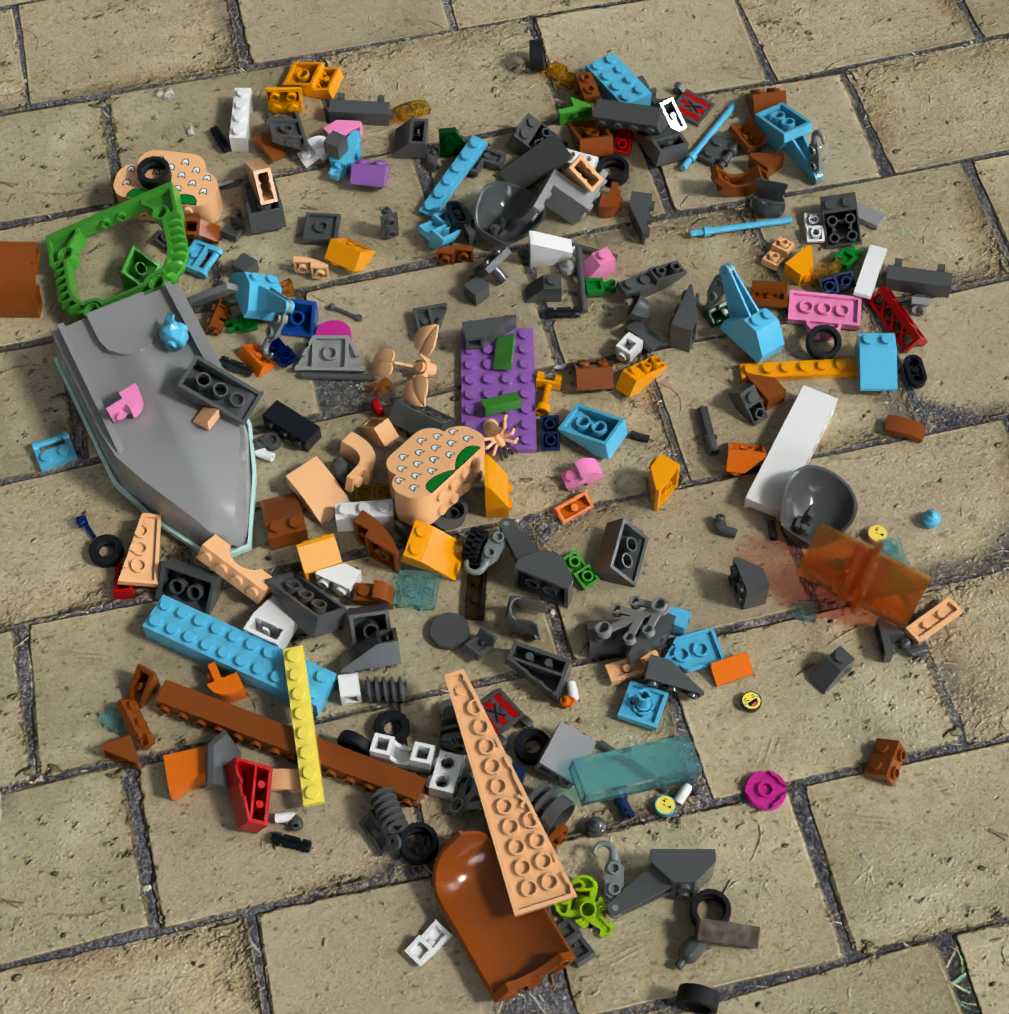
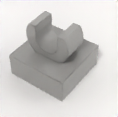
M913 296L909 298V306H913L911 313L915 314L916 308H920L922 310L921 315H924L926 313L925 307L930 305V298Z

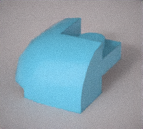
M445 209L433 214L432 220L418 226V232L429 240L428 247L432 249H438L450 244L457 239L461 229H457L451 224Z

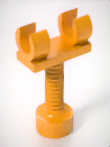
M538 371L536 388H542L543 394L541 402L536 404V415H549L550 405L548 400L550 391H561L563 375L556 374L555 381L545 379V372Z

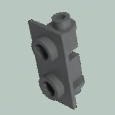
M388 206L383 207L380 221L382 240L399 236L397 212L393 213Z

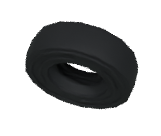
M104 534L91 542L89 555L91 561L96 566L110 568L121 562L124 557V547L122 541L117 536ZM103 546H112L114 552L110 556L103 557L99 554Z
M387 710L379 714L375 719L373 729L374 733L394 736L395 740L401 744L409 736L410 724L408 718L402 712ZM388 722H396L400 729L396 734L390 735L384 731V726Z
M537 728L523 730L518 734L514 742V751L517 758L527 765H535L549 737ZM530 740H535L540 744L541 748L536 753H529L525 750V744Z
M343 730L337 740L340 746L370 757L371 742L366 737L351 730Z

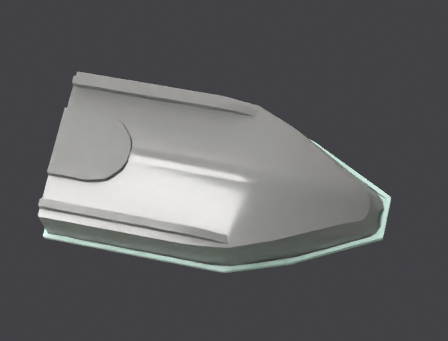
M171 281L164 283L165 288L146 295L143 292L134 294L86 313L87 318L65 326L64 322L58 324V330L52 332L57 357L53 358L54 363L112 485L142 513L161 514V528L198 553L202 544L215 534L231 545L230 555L232 558L252 550L257 487L252 423L248 419L245 425H241L220 415V418L212 428L207 430L193 422L203 407L175 393L177 384L196 354L223 369L178 283L172 285ZM169 312L175 315V321L181 322L188 327L189 339L182 350H169L166 348L163 340L160 339V331L164 319ZM136 383L144 400L143 410L136 418L130 413L124 419L113 423L106 408L121 399L119 392Z

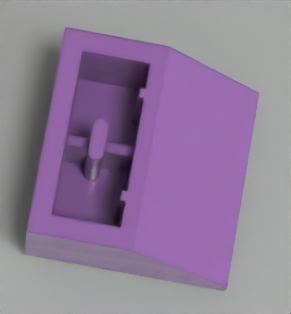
M357 159L356 162L351 163L350 184L386 187L391 165L386 164L387 161L376 160L370 163V159Z

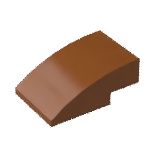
M362 510L353 520L356 541L366 546L367 556L399 574L401 572L399 552L391 535L379 521Z

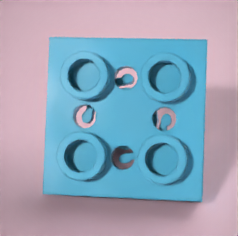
M630 680L617 718L656 731L669 693Z

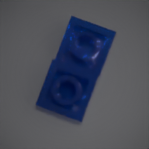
M279 337L271 342L269 354L274 353L272 359L283 369L299 360L288 345L286 346Z

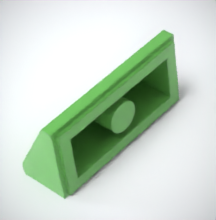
M515 333L497 338L493 369L512 370Z
M517 392L480 400L485 416L521 408V399Z

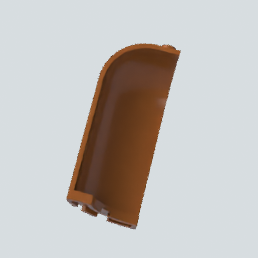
M0 241V317H41L43 302L40 294V285H36L35 275H39L40 251L37 242Z
M459 830L452 834V839L445 844L435 860L432 875L433 890L442 912L494 1002L498 1003L517 996L516 992L525 987L529 991L543 983L541 978L551 972L556 975L572 963L576 956L546 908L515 917L492 837L480 831Z

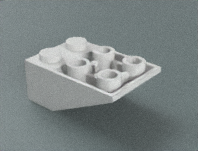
M273 594L252 614L243 630L285 649L299 626Z

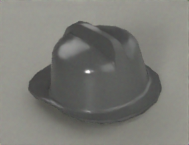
M640 292L636 294L630 304L625 324L628 320L642 322L644 318H649L650 303L641 296Z
M460 496L457 503L453 504L434 524L443 530H454L460 527L468 513L469 506L467 501Z

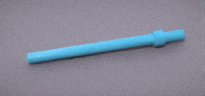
M734 103L729 105L694 150L687 154L685 161L680 166L681 170L685 171L690 164L696 161L697 155L736 109Z
M792 217L717 227L704 226L702 229L689 230V236L709 237L717 233L792 223Z

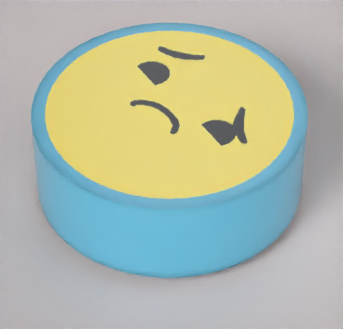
M668 795L658 797L655 801V812L664 818L672 816L676 808L675 800Z

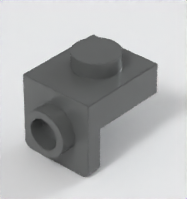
M481 627L477 636L465 643L462 650L476 661H479L492 652L497 637L486 628Z

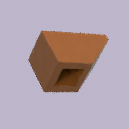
M185 217L184 226L187 241L193 242L197 239L205 243L219 244V225L200 218Z
M756 374L746 375L744 384L755 385L766 411L784 401L786 389L776 378Z

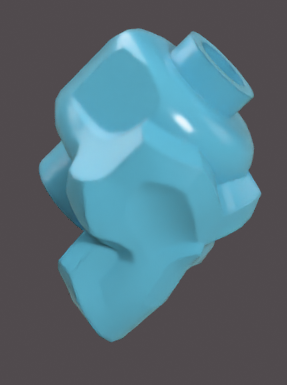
M169 312L164 319L160 331V339L163 340L166 348L169 350H182L189 339L188 327L181 322L175 321V315Z

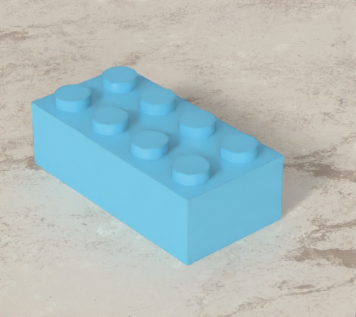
M613 52L586 65V73H592L600 96L603 99L651 106L652 93Z

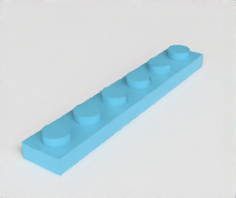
M474 135L471 136L420 207V215L432 220V215L443 209L469 170L488 146L487 141Z

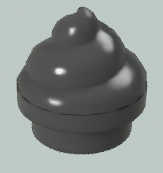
M593 816L587 820L585 830L591 837H601L606 832V822L601 817Z

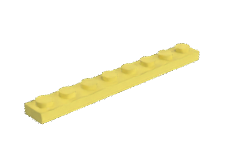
M300 645L283 649L303 805L306 808L326 803L304 647Z

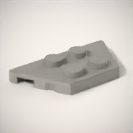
M312 335L308 347L305 348L299 363L294 368L295 372L365 373V367L349 335Z

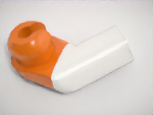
M568 681L566 683L568 694L559 699V703L563 708H571L579 699L575 681Z

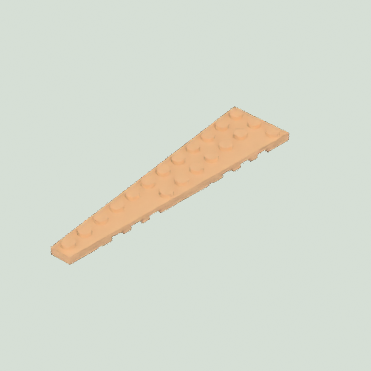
M461 669L445 674L446 684L515 917L577 898L578 896L465 670Z

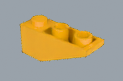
M656 356L649 357L622 370L615 388L630 398L640 393L668 365Z

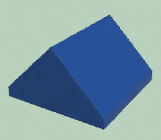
M290 299L294 302V311L287 314L288 322L283 326L281 334L312 337V335H315L319 319L317 302Z

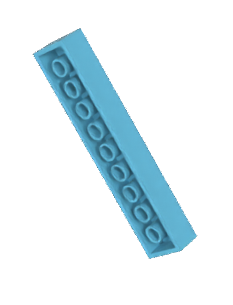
M164 594L142 625L147 638L205 665L215 662L218 670L227 675L238 672L242 682L290 704L282 648ZM306 660L313 715L319 717L338 686L337 674Z

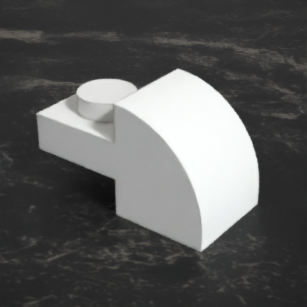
M320 135L308 139V152L301 150L297 153L306 168L320 158L324 161L329 157L324 149V140L327 137Z

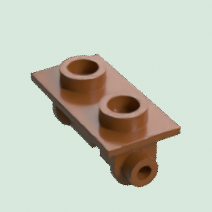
M220 298L218 304H213L210 311L213 314L212 318L208 317L204 325L207 328L205 335L208 331L212 332L214 336H218L222 332L225 324L223 321H226L231 311L228 304H221L222 298Z

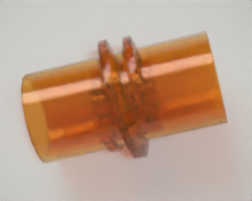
M822 522L814 535L796 572L797 576L836 595L837 607L841 608L847 602H850L851 614L856 615L861 609H864L905 630L932 576L884 553V541L879 539L873 546H870Z

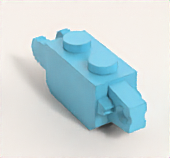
M353 130L347 137L349 149L340 160L329 155L330 171L328 174L330 179L339 181L343 175L347 176L351 170V163L356 162L357 158L361 157V133L358 130Z

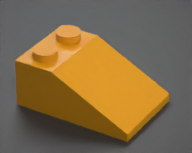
M484 454L486 518L509 517V510H512V498H508V494L512 493V482H508V474L488 454Z
M415 520L400 562L456 581L462 563L464 543L434 526Z

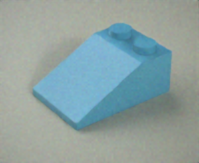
M858 333L855 343V354L860 391H897V346L895 333Z
M578 403L558 428L560 433L593 455L608 460L628 434L624 418Z

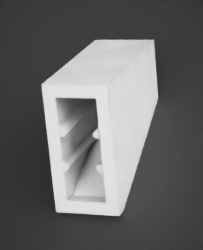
M529 231L530 267L555 266L566 259L573 261L575 246H572L571 239Z

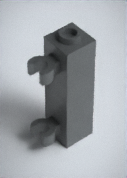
M338 93L337 100L330 99L329 123L335 120L361 121L362 125L389 126L390 119H393V109H390V102L384 101L385 95H378L377 101L346 100L345 93Z
M895 258V264L888 265L886 272L883 271L881 282H884V286L891 291L948 298L952 287L953 273L945 272V264H938V269L933 271L903 267V259Z

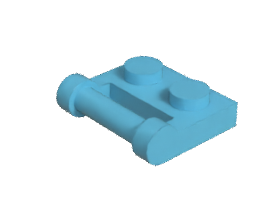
M195 239L189 247V261L186 264L185 271L198 275L201 279H206L209 275V270L216 260L222 256V249ZM211 253L212 255L210 256L204 267L200 268L199 266L201 265L207 254Z
M67 430L39 442H31L42 472L78 460ZM65 440L64 444L40 452L42 448Z

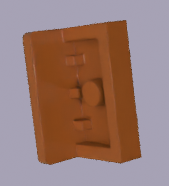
M591 72L575 75L573 92L575 95L577 94V99L591 104V99L600 98V92Z
M750 117L745 119L743 125H731L728 129L732 138L746 153L761 152L768 139Z
M753 280L750 296L758 308H763L764 306L775 309L787 308L788 283Z
M877 738L864 770L865 776L886 780L889 786H894L896 779L899 778L902 763L906 759V750L901 742Z

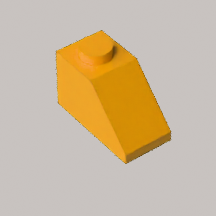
M810 244L785 262L783 274L798 286L803 282L809 281L812 277L813 257Z

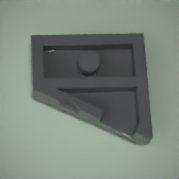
M447 302L413 308L417 331L423 326L438 324L439 335L447 311Z

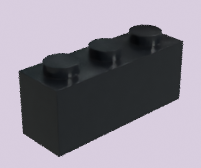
M278 400L262 414L264 426L268 430L275 431L282 439L289 440L298 449L308 452L322 437L318 425Z

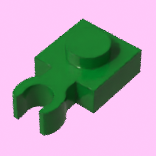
M856 243L851 244L849 250L844 247L833 256L832 262L847 270L857 261L862 247L855 250Z
M603 277L585 278L586 296H604L605 292L615 293L617 288L611 286H615L616 280L611 279L603 282Z
M243 315L236 316L237 320L225 321L226 327L232 326L226 328L228 334H232L237 330H240L241 334L258 330L256 319L244 318Z

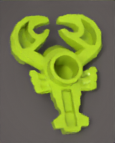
M586 874L577 876L571 881V884L573 886L580 883L581 887H575L574 890L577 892H588V895L578 896L575 900V908H572V899L555 904L556 912L564 918L580 916L579 919L575 920V923H578L579 926L586 928L591 923L600 929L599 936L602 938L605 935L609 936L613 932L615 925L613 922L607 923L602 911L607 908V904L600 896L598 901H595L598 891L596 880Z

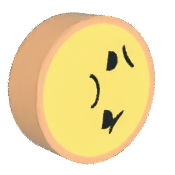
M873 525L868 530L867 538L872 544L880 545L886 541L888 533L883 526Z

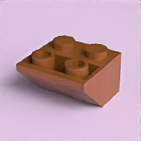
M780 87L766 88V92H764V89L750 90V93L745 94L750 114L754 115L781 102L787 105L786 90H781Z
M598 358L596 362H588L587 359L577 360L578 363H573L577 391L614 389L613 366L606 358Z

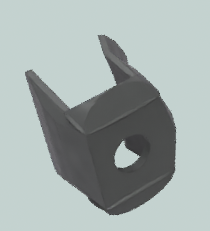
M756 178V192L751 196L749 202L750 211L764 218H778L782 216L786 207L783 195L788 184Z
M510 596L505 616L506 626L517 633L534 636L540 641L538 625L531 620L515 618V615L520 609L546 613L545 602L535 598Z

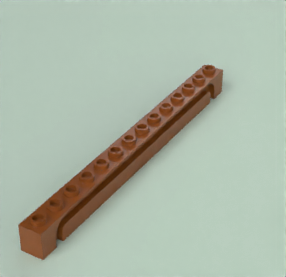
M165 680L155 698L157 708L163 714L168 715L170 713L176 715L182 721L186 722L189 720L200 728L204 729L207 727L212 729L218 735L225 729L236 742H246L257 750L262 748L273 756H282L287 758L289 762L298 764L293 727L169 680ZM316 737L321 772H324L326 776L340 778L351 786H361L369 793H373L383 787H391L393 793L397 796V800L402 805L409 808L412 806L415 808L419 807L427 790V778Z

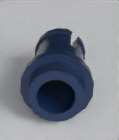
M622 792L613 797V805L617 806L622 820L627 821L626 811L630 819L635 816V813L627 800L628 796Z

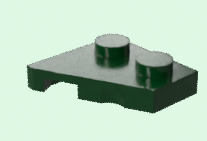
M456 127L439 129L440 157L458 156L466 145L465 138L460 135Z

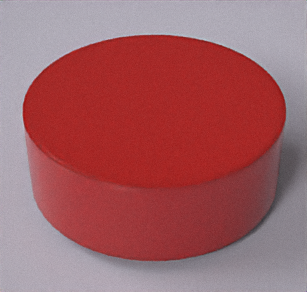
M377 398L371 400L370 403L377 417L384 415L385 413Z

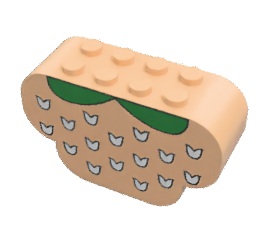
M150 150L139 158L137 164L127 165L116 174L113 186L120 204L149 191L140 184L137 174L139 163L147 157H162L169 163L172 173L171 181L180 193L184 217L200 218L211 223H216L221 217L223 202L217 179L207 172L205 161L196 154ZM153 168L147 171L144 176L154 179L163 175L165 171L161 168ZM147 211L132 217V219L156 222Z
M454 426L445 431L436 428H425L413 434L388 457L386 467L389 491L394 499L395 513L398 519L413 526L415 520L430 525L441 515H444L453 504L457 503L460 496L467 493L476 482L481 480L485 474V441L480 432L467 426Z

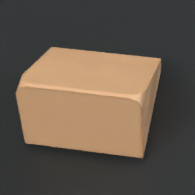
M203 407L193 422L210 430L220 418L219 410Z

